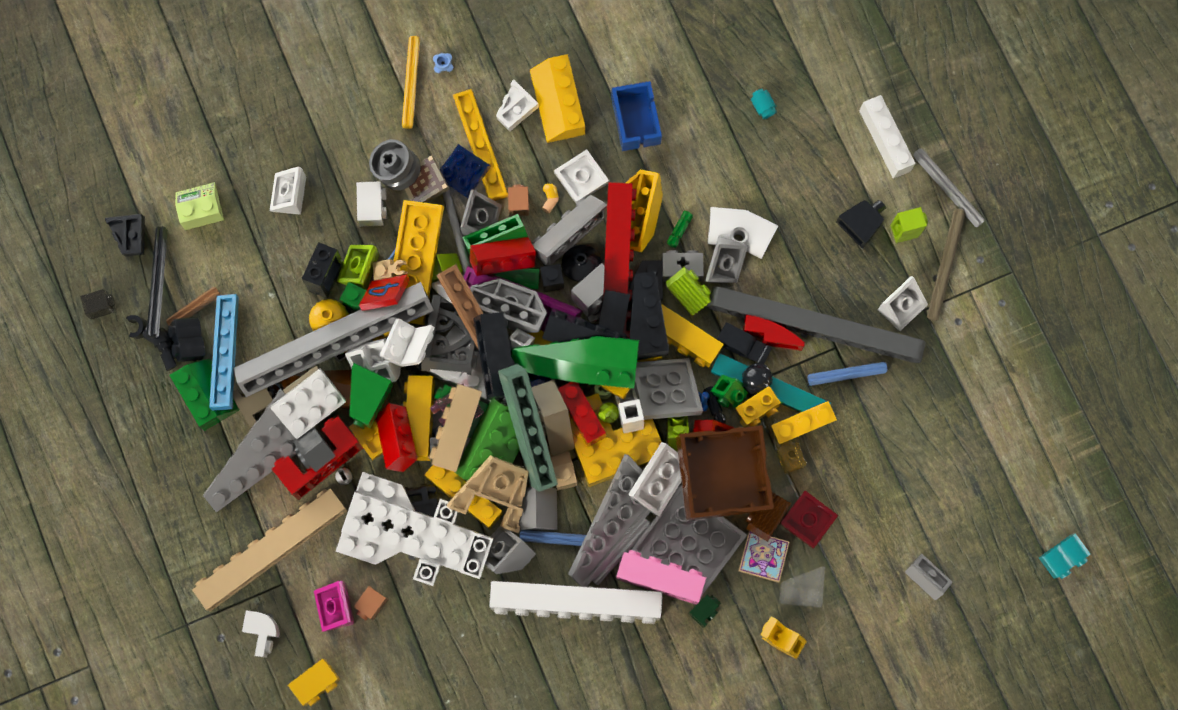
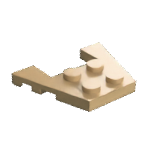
M490 455L449 501L447 507L466 515L475 495L505 505L508 509L500 526L519 534V521L523 512L521 507L526 492L528 470Z

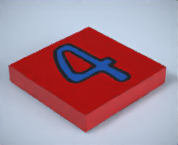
M408 275L371 281L359 304L361 310L365 311L397 305L410 281Z

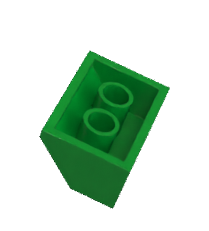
M210 358L187 364L169 375L198 426L204 431L240 410L234 399L232 409L212 411L209 408L212 361Z

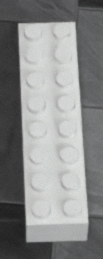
M491 581L490 608L494 610L495 614L508 615V611H515V614L518 616H529V612L537 613V617H550V614H558V618L571 619V615H579L581 620H592V616L600 617V621H613V618H621V622L634 623L635 619H641L644 624H655L656 620L659 621L661 618L662 592Z

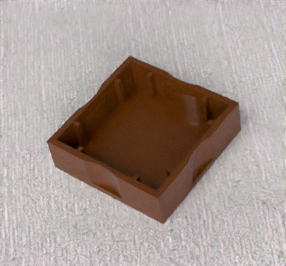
M762 425L733 428L722 432L702 431L683 433L676 437L686 520L767 512L774 509L770 478L766 469V448Z

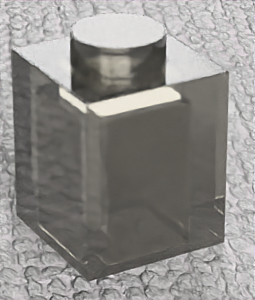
M105 289L80 296L85 315L91 320L115 313L113 308L115 306L114 297Z

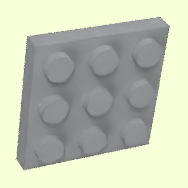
M689 358L637 362L634 389L637 399L640 400L644 420L702 414L703 408Z

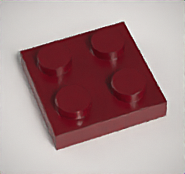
M804 491L780 522V525L814 549L838 515L807 491Z

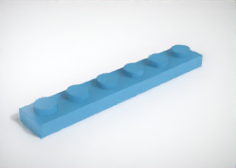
M237 294L219 295L216 300L209 405L212 411L232 409L239 305Z

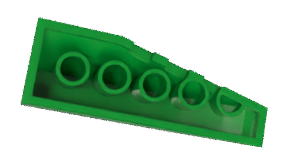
M595 336L590 337V339H573L562 343L558 341L547 345L521 346L512 348V358L515 364L525 368L527 373L592 385L634 388L639 340Z

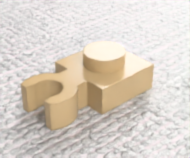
M391 259L374 262V281L395 277V275L408 274L406 271H400V267L406 265L407 262L397 260L394 263V260Z

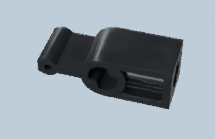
M727 322L717 338L718 341L724 344L723 348L756 363L764 364L772 350L771 346L758 341L754 336Z

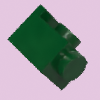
M706 594L688 614L704 628L707 625L705 620L707 619L710 622L718 614L716 609L721 602L715 596H708Z

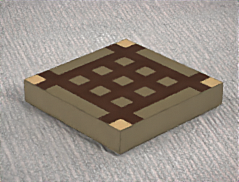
M432 155L420 162L421 169L415 183L405 189L410 201L428 203L450 189Z

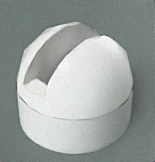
M340 468L335 474L337 482L341 485L349 484L353 478L351 471L347 468ZM342 471L347 478V480L345 481L340 475V472Z

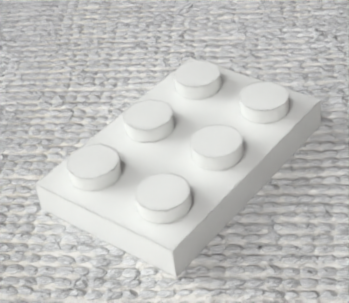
M318 369L272 404L270 408L292 435L298 439L343 405L346 399L325 373Z
M661 442L628 494L657 516L661 515L681 483L678 452L666 443Z

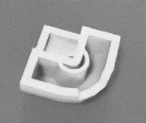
M386 338L376 341L371 339L345 353L351 368L355 363L392 382L398 380L401 367L380 356L387 340Z

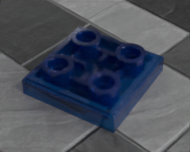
M458 144L440 170L448 186L468 199L470 191L475 190L491 166Z

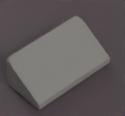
M922 553L905 571L934 600L940 598L952 584V581Z

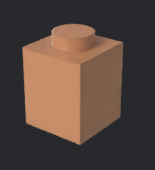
M519 184L508 187L509 216L516 214L519 216H529L528 187Z
M368 586L354 606L358 610L356 614L365 621L368 618L374 620L388 599Z

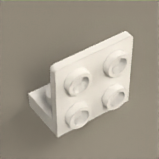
M400 318L395 319L380 356L399 367L421 363L426 355V347L433 339L435 327L429 325L415 328Z

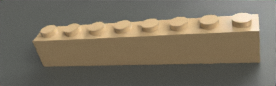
M332 489L321 491L316 495V500L303 504L299 508L300 511L294 516L290 514L282 520L283 524L279 527H272L266 531L264 538L251 542L247 546L249 549L243 553H236L230 558L231 562L224 566L222 564L214 569L212 576L199 580L192 591L204 608L211 612L345 514L347 509Z

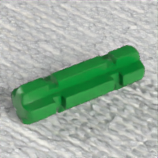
M683 211L681 218L672 231V235L667 240L669 246L677 247L679 239L682 238L688 223L693 218L692 213Z

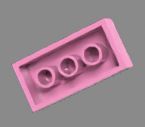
M633 550L623 553L616 580L654 592H662L664 595L697 605L699 603L706 577L702 576V572L693 569L687 572L681 570L682 566L670 563L669 566L661 564V559L649 556V559L641 557V553Z

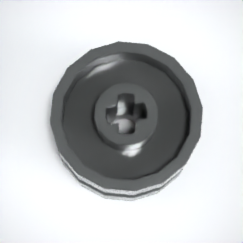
M389 139L381 142L370 155V171L374 177L392 190H403L410 187L419 176L421 169L419 158L404 143L398 140Z

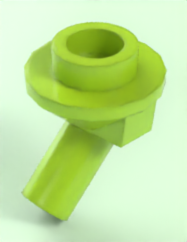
M608 402L601 405L598 412L600 420L605 423H612L617 420L619 410L615 404Z

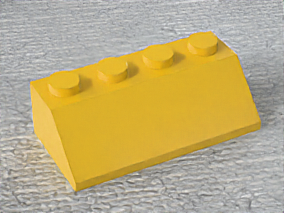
M568 54L548 58L530 69L547 143L585 135V123Z

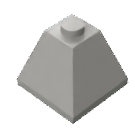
M499 526L490 536L493 538L485 565L495 574L522 570L536 553L510 530Z

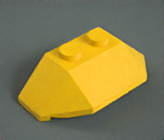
M640 169L636 175L626 182L633 183V189H636V201H632V209H636L635 221H631V229H635L634 241H630V249H634L637 252H643L654 236L663 198L660 173Z

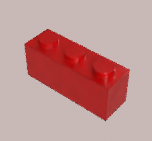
M529 237L470 245V263L476 276L535 267L536 251Z
M569 382L558 388L568 413L587 447L606 438V432L578 382Z
M389 403L379 412L376 418L386 469L404 472L418 460L406 407Z

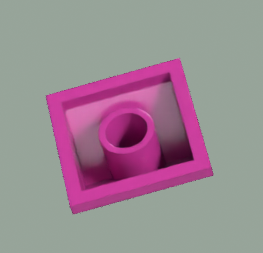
M337 581L314 590L322 632L355 624L345 582Z

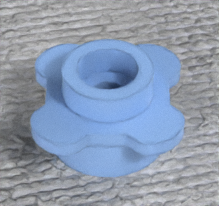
M441 53L433 57L435 62L434 71L436 73L441 71L451 72L453 70L451 54Z

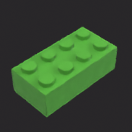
M496 399L490 401L455 472L461 478L468 481L490 455L513 464L520 448L508 405Z

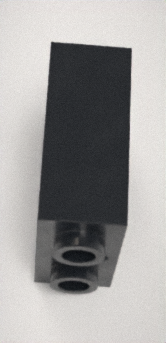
M318 242L301 278L309 292L328 299L343 265V260L338 250Z

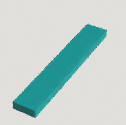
M719 353L711 373L719 377L725 375L730 378H736L742 382V374L749 366ZM772 377L773 380L770 388L784 406L798 412H803L826 402L822 398Z

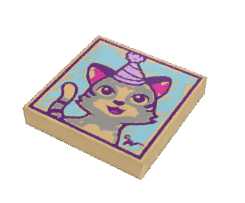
M748 531L738 571L779 583L789 541L771 537L767 542L751 531Z

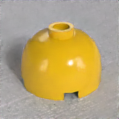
M323 299L312 307L309 314V324L312 330L315 331L348 316L349 313L346 307L339 301Z

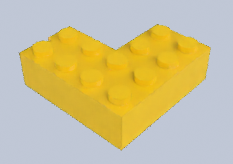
M599 393L586 398L604 428L606 438L587 447L569 415L575 446L574 450L588 487L613 479L625 454L629 455L640 468L647 466L662 442L653 419L644 420L643 430L623 433V429L620 428L613 431L610 423H605L598 417L599 408L603 405Z

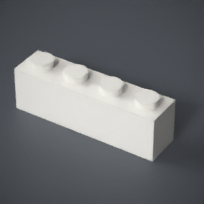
M879 95L863 102L859 111L892 178L894 179L911 172L916 163L882 96Z

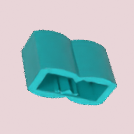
M1075 533L1045 552L1039 559L1053 579L1058 577L1063 579L1072 573L1070 571L1075 565L1080 567L1088 561L1087 557L1090 555V552Z

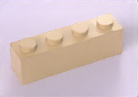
M457 383L456 387L452 386L448 397L452 401L450 407H445L442 418L445 419L443 427L439 426L436 434V439H439L437 447H432L429 456L432 459V465L454 472L457 471L481 397V390Z

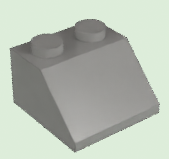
M602 263L571 290V300L587 317L591 314L596 315L602 309L604 289V265Z

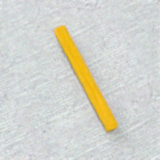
M410 36L408 44L402 127L405 129L413 128L420 45L418 36Z

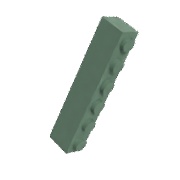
M515 364L498 371L524 466L528 470L529 484L538 492L558 485L527 370Z

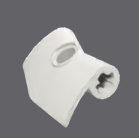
M711 207L708 244L716 245L718 236L737 241L734 239V235H741L743 240L738 242L747 244V252L762 259L778 226L747 210Z

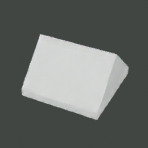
M301 167L275 173L270 211L301 215L306 176Z
M910 276L881 304L878 311L897 330L901 331L928 303L915 278Z

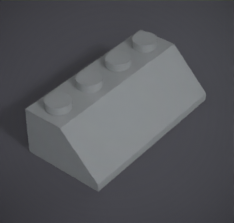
M591 194L587 198H581L576 204L577 207L572 211H566L562 215L561 221L557 224H551L546 230V234L542 237L538 236L533 240L532 245L536 251V257L544 266L553 265L606 218L607 205L605 202Z

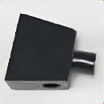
M863 200L842 213L836 223L863 249L883 223L884 218L880 213L886 209V206L880 200H877L873 205Z

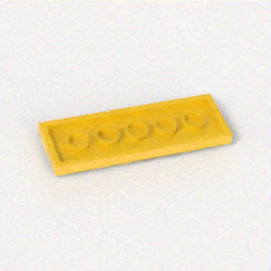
M404 200L394 263L397 260L406 261L407 264L400 267V271L408 272L407 275L410 281L406 288L421 282L429 297L444 206ZM426 314L408 323L425 325Z

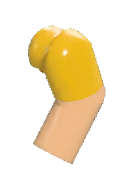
M547 183L543 187V192L547 195V201L543 205L542 210L550 214L559 201L557 187L554 184Z

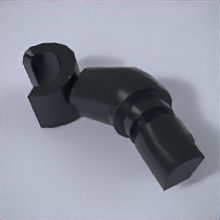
M136 315L126 317L129 322H138L139 324L138 330L134 333L130 332L129 337L134 339L144 337V339L154 344V347L158 348L159 352H162L160 356L166 371L174 369L177 366L174 360L176 357L172 354L173 339L169 337L168 331L160 327L159 337L151 339L146 335L147 320Z

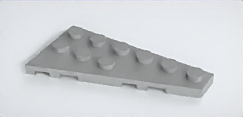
M281 388L276 393L272 402L268 404L259 420L255 422L242 440L238 449L226 462L225 467L203 494L215 512H218L271 473L272 468L275 466L274 463L279 458H286L287 456L291 458L297 454L294 450L296 445L293 442L296 438L270 408L272 404L285 395Z

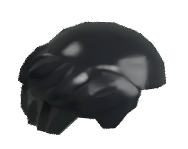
M763 363L750 365L742 374L743 387L751 395L758 394L772 384L771 371Z

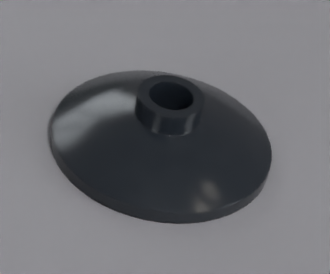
M574 246L563 256V271L570 279L581 282L602 263L601 256L591 246ZM580 258L585 259L583 262L578 261Z

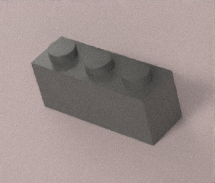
M314 427L298 439L293 440L296 445L294 450L307 469L312 467L315 472L336 456Z

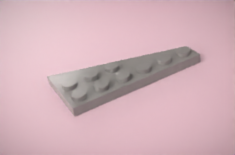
M627 454L624 455L568 573L580 587H587L634 529L651 512L628 495L643 470Z

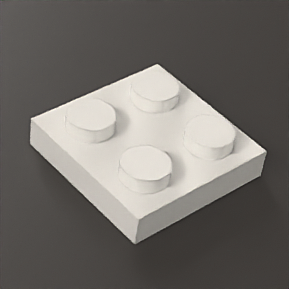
M588 150L583 151L554 170V174L576 204L581 198H587L609 182Z

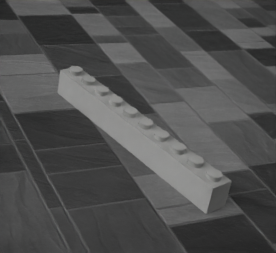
M419 282L405 289L397 305L356 311L235 367L234 372L237 384L244 395L248 397L391 331L395 319L400 318L408 323L434 311L422 283Z

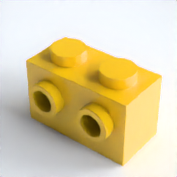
M322 658L288 684V686L302 706L309 704L311 707L321 699L319 696L325 691L330 693L338 687L337 682L341 679L328 661Z

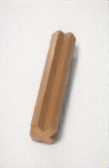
M212 287L166 320L167 324L170 325L174 319L192 317L216 300L217 296L221 295L216 287Z

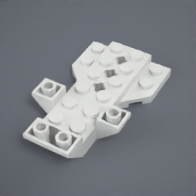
M362 472L341 531L342 534L336 552L375 565L399 552L420 558L413 579L433 586L441 566L480 579L493 538L456 525L458 512L447 507L449 501L440 499L435 515L431 517L415 511L402 484ZM371 513L374 521L367 524L364 515ZM390 519L394 527L386 530V526H383V523ZM411 526V530L414 533L406 537L403 529Z

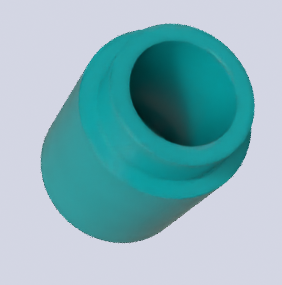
M759 89L752 94L753 97L750 100L759 116L767 119L777 113L775 109L777 106L768 90L763 91V89Z

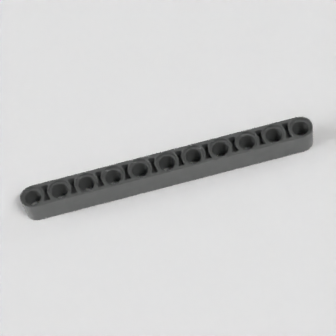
M715 286L711 289V302L707 305L711 310L745 318L746 315L756 316L772 321L790 331L913 363H921L926 342L921 339Z

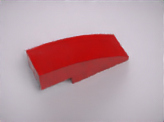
M746 315L744 319L743 331L754 337H761L762 343L766 345L802 351L805 342L781 325L751 315Z

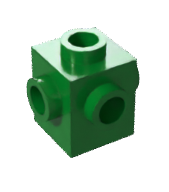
M721 375L711 390L718 398V403L725 408L730 406L736 409L748 394L742 387L744 384L740 380Z

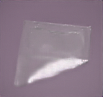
M825 567L817 568L781 582L779 604L822 608Z

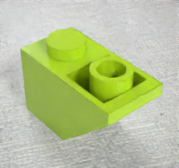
M688 416L667 418V445L678 452L676 437L679 434L689 433Z

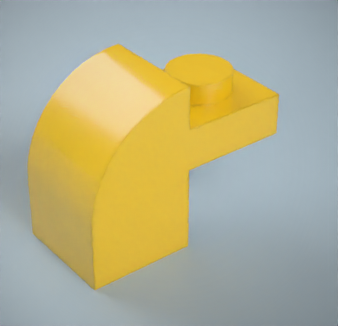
M770 617L769 621L765 623L761 633L764 641L795 659L798 658L807 642L800 634L786 628L773 617Z

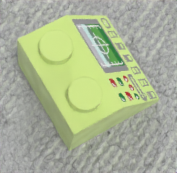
M215 182L176 192V210L179 222L185 230L224 220Z

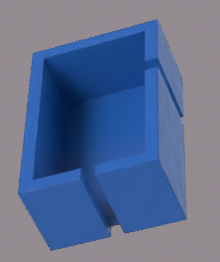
M651 81L612 88L611 99L622 151L638 149L640 144H643V148L661 145L662 134Z

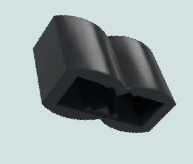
M198 317L174 319L168 326V334L174 342L172 354L176 357L177 362L202 360L205 356V346Z

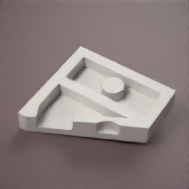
M515 80L511 82L509 93L505 95L503 105L496 114L497 119L509 131L539 108L538 102Z

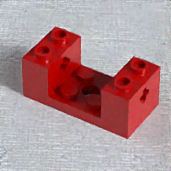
M338 416L335 419L332 417L324 423L325 427L322 428V431L337 448L333 451L336 456L317 472L310 467L306 469L307 472L304 474L289 456L286 458L281 457L274 463L275 466L272 468V471L298 500L364 449Z

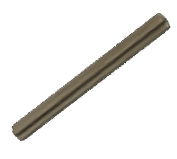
M955 209L952 215L927 313V318L932 321H937L940 316L965 217L963 209Z

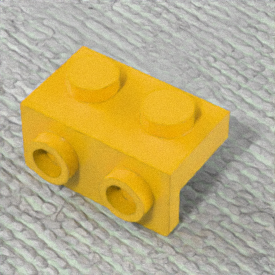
M770 387L765 388L736 407V411L742 418L740 421L742 427L757 426L761 423L760 419L767 416L769 418L778 412L776 408L779 407L781 402Z
M376 420L371 429L366 426L364 429H361L354 424L349 426V429L373 461L383 454Z

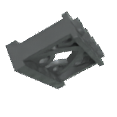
M433 295L431 305L434 311L429 314L427 326L432 325L435 328L433 339L427 345L425 358L421 362L422 371L436 369L464 372L467 375H471L472 368L477 366V355L474 354L479 352L463 321L458 317L459 314L454 305L441 298L440 295ZM443 321V322H445L447 325H444V326H443V325L440 324V322ZM455 324L465 336L455 344L449 345L448 340L437 333L445 332ZM442 342L445 347L443 348V345L437 346L436 343ZM455 353V357L460 359L459 355L465 354L467 358L464 361L454 360L451 355Z

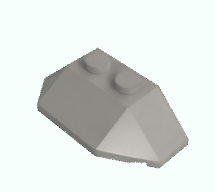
M502 279L472 285L470 288L484 314L504 312V317L508 321V329L515 331L518 328L526 333L540 331L547 312L536 291Z

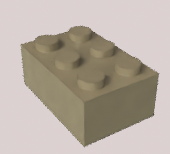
M554 380L531 387L551 456L553 457L575 449L568 409Z

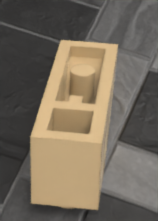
M569 451L553 457L550 454L558 483L556 485L557 491L577 486Z

